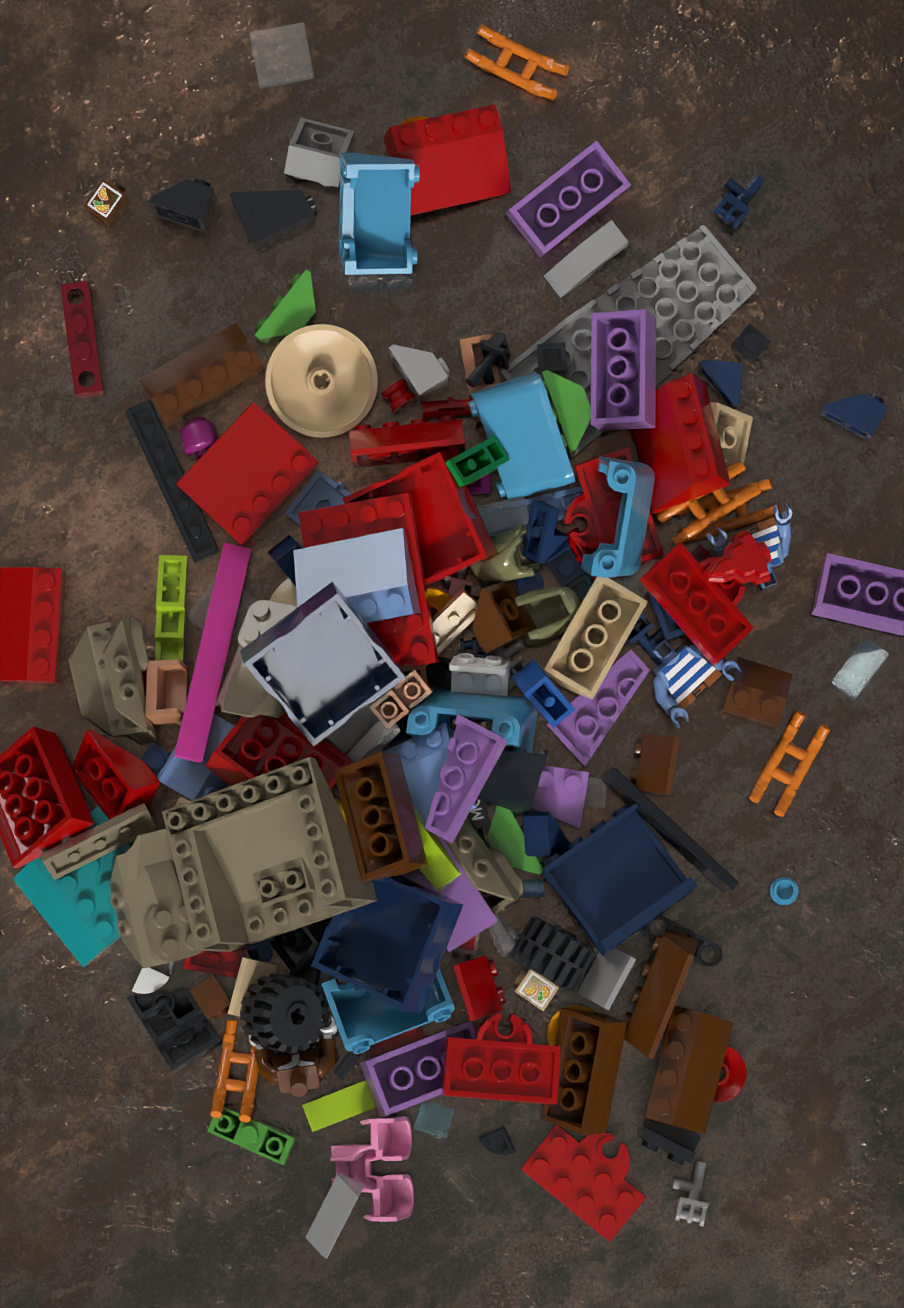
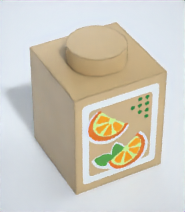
M531 969L528 972L522 970L513 983L517 986L514 992L542 1011L545 1010L559 989L558 986Z

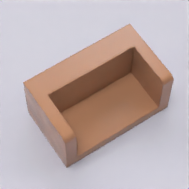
M493 334L459 339L465 379L469 377L484 359L479 342L481 340L488 342ZM493 365L491 367L495 378L493 384L486 385L483 378L474 388L467 384L469 399L472 398L471 393L501 383L498 366Z
M180 659L148 661L145 716L154 724L182 722L189 694L190 668Z

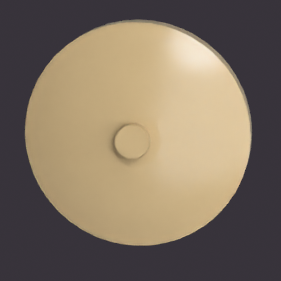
M325 324L305 326L283 338L270 355L264 380L266 396L276 416L286 426L298 433L321 438L343 434L359 424L370 411L378 386L376 365L364 343L354 334L343 328Z

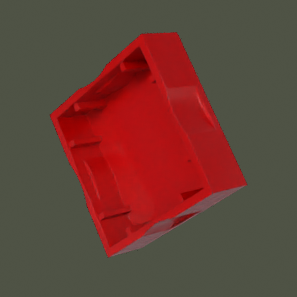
M451 449L438 452L405 468L402 472L391 478L376 482L342 498L344 503L347 504L403 493L411 494L426 586L497 554L467 485L460 487L445 463L454 458Z

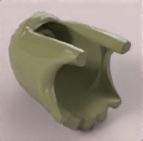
M519 524L508 531L491 537L497 554L469 566L472 575L476 577L477 581L488 587L494 585L495 582L535 575L534 571L541 569L540 563L530 561L522 555L521 544L527 530L524 525Z
M547 587L530 590L515 598L516 606L525 605L537 628L527 632V635L522 637L524 638L525 645L543 644L565 633L581 605L579 597L573 590L568 587Z

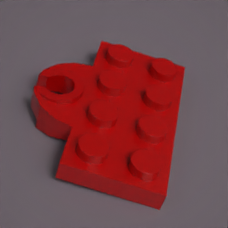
M629 447L602 455V457L633 461ZM599 457L574 465L582 493L570 501L564 514L565 524L571 523L577 516H582L586 519V527L583 531L576 532L572 530L568 535L579 545L588 548L599 547V542L614 544L622 492L615 491L609 487L607 475L597 470ZM650 510L641 562L664 555Z
M679 542L639 580L709 662L715 665L754 629L736 607L743 598L746 586L734 580L729 581L728 585L724 583H708L703 573L712 561L720 558V556L710 557L698 563L685 546Z
M498 1013L483 1020L477 1028L474 1039L446 1037L442 1096L557 1104L561 1046L533 1044L532 1032L528 1023H525L518 1016L509 1014L508 1021L511 1025V1031L507 1036L501 1035L497 1030V1025L502 1019L501 1013Z
M555 1125L523 1164L521 1170L611 1242L646 1199L642 1192L625 1179L630 1164L627 1146L623 1141L619 1145L617 1155L607 1157L603 1154L602 1147L606 1142L612 1141L615 1134L606 1132L604 1134L586 1135L578 1141L561 1126Z

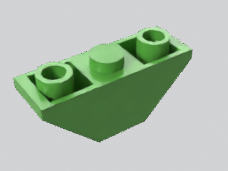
M307 269L302 275L300 273L295 275L289 284L290 291L285 297L280 295L272 306L274 310L268 319L263 317L254 329L257 332L255 338L260 344L281 341L293 331L310 326L316 319L317 313L311 272Z
M548 370L543 371L541 376L542 382L551 402L556 423L558 422L560 427V435L564 447L568 450L569 455H573L576 453L591 421L590 403L584 387Z
M496 806L487 836L489 845L501 850L506 855L507 861L512 868L541 875L542 867L546 865L545 861L540 856H526L524 825L520 827L515 819L519 815L518 812Z
M227 1107L223 1108L220 1118L212 1119L207 1132L281 1165H285L296 1139L281 1129L254 1117H251L249 1122H242L239 1119L240 1112Z

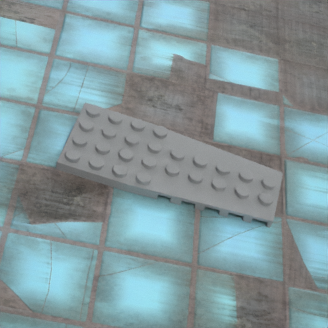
M702 225L698 230L678 241L676 245L656 256L651 262L631 273L629 277L619 284L609 288L600 297L593 299L565 318L511 362L508 370H501L500 374L506 381L531 372L539 374L537 345L565 342L568 371L555 374L584 387L591 406L592 313L646 309L656 316L657 387L756 291L757 287L707 227ZM590 421L576 453L569 455L568 450L565 449L566 453L571 459L574 458L605 431L592 426Z

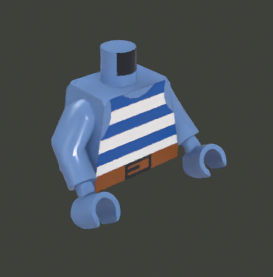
M785 503L786 510L784 513H778L777 506H773L772 510L777 519L776 521L773 517L728 535L720 527H717L719 536L715 539L709 532L706 534L707 539L714 545L717 556L720 557L723 555L724 548L733 543V537L744 530H747L753 536L756 543L763 541L770 551L771 562L767 564L770 581L762 583V589L778 583L772 568L781 565L789 552L792 537L789 519L792 516V511L787 503Z
M664 640L653 649V653L662 662L653 670L656 676L653 681L655 697L664 711L671 715L672 724L675 728H680L679 723L676 721V718L679 716H683L689 722L688 713L685 709L722 676L721 670L730 681L735 680L728 674L730 668H737L741 672V668L736 662H727V659L724 657L717 664L712 665L695 644L689 647L682 644L674 651Z

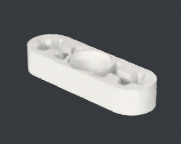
M379 721L355 745L347 756L353 761L352 763H355L381 752L400 732V728L395 723L386 729L382 722Z

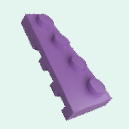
M630 649L611 666L593 699L579 695L571 702L576 709L554 728L550 723L547 724L548 728L584 767L650 671L649 668Z
M457 714L455 720L456 729L454 736L450 738L447 748L449 750L445 766H442L439 776L441 778L439 789L434 794L425 829L450 843H453L508 742L506 739Z
M544 765L531 808L539 812H550L555 819L580 829L589 772Z

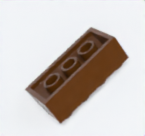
M234 323L139 380L169 428L264 372V368L249 341L238 325Z
M379 752L335 770L334 773L362 882L406 874L428 865L400 755Z
M668 928L665 929L663 936L658 934L651 950L656 952L653 962L647 960L641 975L646 980L643 987H636L631 1000L636 1005L632 1013L627 1011L623 1020L627 1022L624 1040L652 1060L695 956L698 940Z
M674 1006L645 1118L652 1122L706 1135L733 1026L732 1022L700 1011Z
M561 1008L554 1045L561 1046L557 1104H543L542 1120L582 1135L606 1133L627 1024L626 1021L605 1014Z

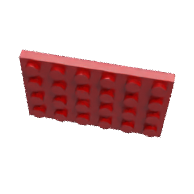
M403 493L298 512L304 548L404 528L421 613L367 624L401 666L413 667L439 662L411 494Z

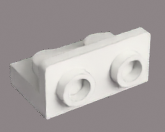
M469 653L453 656L449 664V670L452 671L451 692L508 696L510 660H502V657L494 655L476 658Z

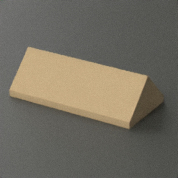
M596 576L543 671L562 688L593 699L648 601L608 577Z

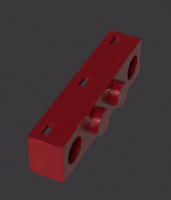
M88 281L61 284L74 394L77 398L105 395L91 286ZM70 291H83L84 300L77 305L71 304L68 300ZM84 371H90L95 376V382L90 387H83L79 383V376Z

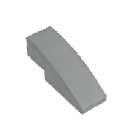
M611 220L564 257L543 277L561 299L604 267L606 262L628 246V240Z

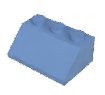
M213 713L202 763L174 757L175 746L158 774L157 779L190 800H195L227 788L229 784L205 766L215 749L234 725Z

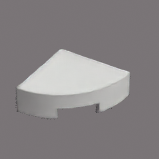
M150 967L142 968L132 991L141 994L155 992L168 982L170 976Z

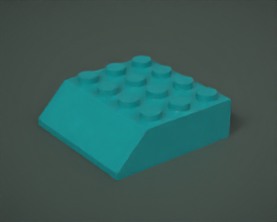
M99 806L90 812L95 824L88 830L109 820ZM131 843L56 880L51 876L41 857L29 862L13 878L14 882L83 968L122 937L117 930L118 919L115 908L110 901V882L116 856L126 853L131 848Z

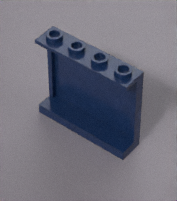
M637 803L630 808L627 805L622 806L612 814L615 817L607 824L604 820L590 830L592 834L584 840L581 836L567 846L569 851L562 856L556 853L544 862L546 867L542 871V875L602 956L609 953L687 897L698 887L692 877L688 879L685 877L636 811L639 807Z

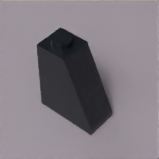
M303 190L247 191L229 194L255 250L316 221L314 212L318 211L311 195L305 197Z

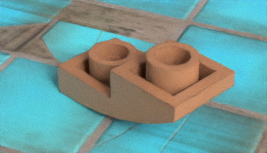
M416 669L412 670L405 676V679L369 706L386 729L395 724L433 692Z

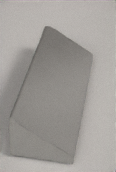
M339 1172L305 1237L326 1259L364 1185Z

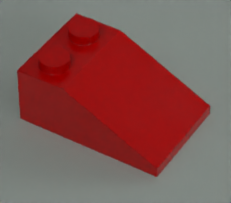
M92 729L86 730L71 770L110 820L142 803H145L149 810L160 784L156 775L144 761Z

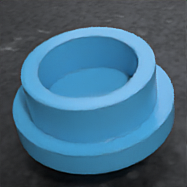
M779 877L770 886V896L779 905H789L798 896V886L789 877Z

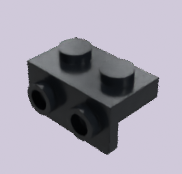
M647 1118L637 1135L643 1139L641 1145L654 1152H657L659 1148L669 1152L667 1158L680 1165H683L684 1161L692 1163L696 1155L694 1151L701 1139V1136L695 1132L652 1122Z

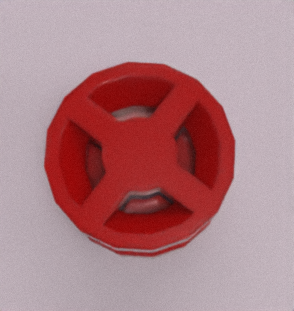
M405 379L393 383L381 393L383 398L391 403L390 408L393 413L402 410L417 398L413 392H409Z

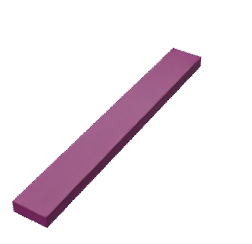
M228 543L223 544L174 753L176 758L198 763L203 761L251 549Z

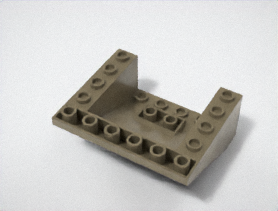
M305 758L162 811L196 950L231 952L378 901L373 881L362 882L348 825L315 758Z

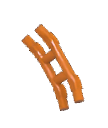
M484 24L478 27L476 33L501 48L502 51L496 63L471 48L466 51L464 58L473 62L482 70L495 74L534 95L551 100L556 98V89L530 79L538 65L547 71L556 72L564 76L569 72V65L558 62L546 55H541L508 39ZM513 53L528 60L521 75L506 68Z
M738 461L727 467L729 479L745 471L743 462ZM754 484L735 494L732 498L728 496L723 488L714 491L713 494L721 505L709 513H706L698 502V499L701 497L661 511L656 516L661 523H665L671 517L687 508V506L690 508L697 520L672 537L675 544L679 542L683 544L732 510L761 494L760 487Z
M767 478L726 491V493L732 498L735 494L754 484L760 487L761 492L774 488L772 479ZM715 495L698 499L704 510L707 509L708 513L718 507V505H721ZM745 503L736 508L737 518L723 522L720 518L687 540L686 543L706 539L708 532L712 536L719 535L717 527H720L724 532H729L775 517L772 510L773 506L749 514ZM776 505L778 513H782L780 506ZM687 506V508L679 512L677 515L681 516L685 514H691L692 511Z
M798 710L795 711L749 796L752 802L759 803L772 777L786 784L787 786L774 810V813L780 817H784L814 758L831 730L827 725L821 724L806 750L791 743L806 716ZM785 752L800 760L793 775L778 768Z
M226 1020L210 1114L213 1118H220L222 1116L227 1090L243 1092L239 1119L242 1122H249L253 1110L259 1073L254 1054L256 1047L251 1045L250 1054L233 1052L237 1021ZM231 1063L248 1065L246 1081L229 1079Z

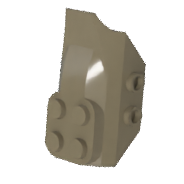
M259 600L250 606L238 635L239 642L234 647V658L231 665L227 666L225 670L224 683L215 705L221 706L222 712L251 718L257 715L279 718L286 713L283 705L266 691L245 666L240 650L297 607L268 600Z
M128 617L87 626L69 658L81 716L110 737L122 735L134 740L139 745L158 742L153 723L145 716L146 691L143 672L147 669L149 655L145 649L141 624L135 618Z
M467 817L453 843L444 839L475 889L480 892L494 915L523 894V882L507 861L506 855L497 848H489Z
M162 829L138 835L134 844L126 853L116 856L110 882V901L116 911L118 919L117 930L120 936H122L123 943L142 968L166 964L203 953L202 950H196L167 830Z

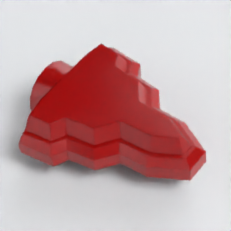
M744 530L733 537V543L724 548L722 557L713 560L703 575L708 583L723 584L734 580L740 584L753 582L755 585L769 582L770 575L767 564L771 562V554L763 541L756 543L753 536L747 530Z

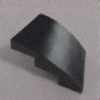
M505 747L479 793L477 800L524 814L525 811H530L549 750L540 749L537 754L527 753L522 747Z
M189 988L175 989L172 992L158 991L154 992V994L129 995L126 997L174 1074L222 1044Z

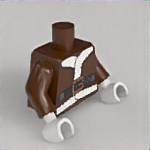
M331 1017L332 1023L329 1027L324 1028V1030L320 1029L324 1039H321L320 1036L316 1042L309 1041L310 1048L305 1051L298 1050L297 1053H286L261 1047V1045L253 1043L250 1040L252 1035H249L250 1044L256 1047L254 1054L260 1075L271 1084H277L280 1093L291 1092L295 1097H302L306 1095L308 1090L319 1088L322 1077L326 1076L335 1065V1039H332V1035L336 1033L337 1025L334 1018Z

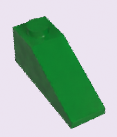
M495 435L445 463L458 485L462 487L488 475L508 462L510 458Z

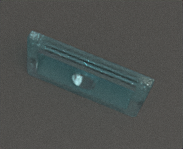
M865 638L831 681V684L854 700L889 654Z

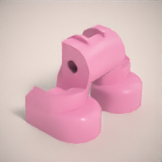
M388 1116L368 1118L360 1121L362 1125H369L370 1144L331 1146L332 1157H330V1161L336 1162V1176L339 1172L364 1185L361 1192L372 1193L371 1212L363 1218L380 1222L400 1221L409 1218L414 1205V1187L410 1175L390 1174L383 1177L372 1175V1161L379 1159L383 1161H403L409 1158L412 1148V1129L408 1117ZM331 1177L332 1184L336 1177Z

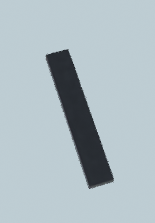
M149 399L125 410L194 563L219 553V547L201 508L175 484L185 473L151 400Z
M612 767L600 777L630 807L637 803L639 806L636 810L638 814L724 894L733 891L739 884L728 871L618 769Z

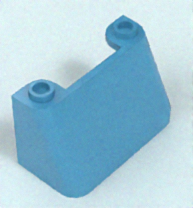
M341 153L339 258L345 275L412 274V264H417V248L412 247L410 241L411 188L414 187V182H419V166L415 165L412 159L361 153Z
M531 372L471 393L472 401L468 402L473 418L479 417L487 440L496 435L510 458L508 462L497 468L500 480L495 483L501 498L506 497L507 501H511L575 482L573 470L544 384L538 373Z
M600 456L597 470L607 475L609 487L615 491L622 492L614 544L599 542V548L590 555L583 554L581 569L591 576L604 578L629 576L634 574L641 564L655 474L652 468L644 463Z
M435 688L430 695L411 711L408 717L406 733L413 738L418 735H427L435 727L444 723L451 726L453 719H456L457 714L470 721H493L492 732L508 741L506 745L522 747L527 753H532L537 709L523 696L451 692V689Z
M440 968L437 971L421 1013L404 1012L372 996L365 989L352 983L346 982L345 985H338L335 979L322 983L345 1049L353 1051L354 1054L363 1053L370 1048V1045L432 1021L437 1023L443 1022L451 1017V1013L455 1009Z

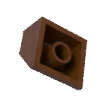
M511 580L494 584L480 591L472 629L476 634L477 643L484 649L485 653L507 646L527 635V632L537 629L525 605L516 606L515 598L519 594Z
M738 657L736 663L741 668V672L734 668L732 677L735 680L730 681L721 711L776 728L779 725L787 700L792 674Z
M644 734L642 740L637 739L634 756L639 757L638 768L632 767L630 782L642 793L665 797L671 795L680 737Z

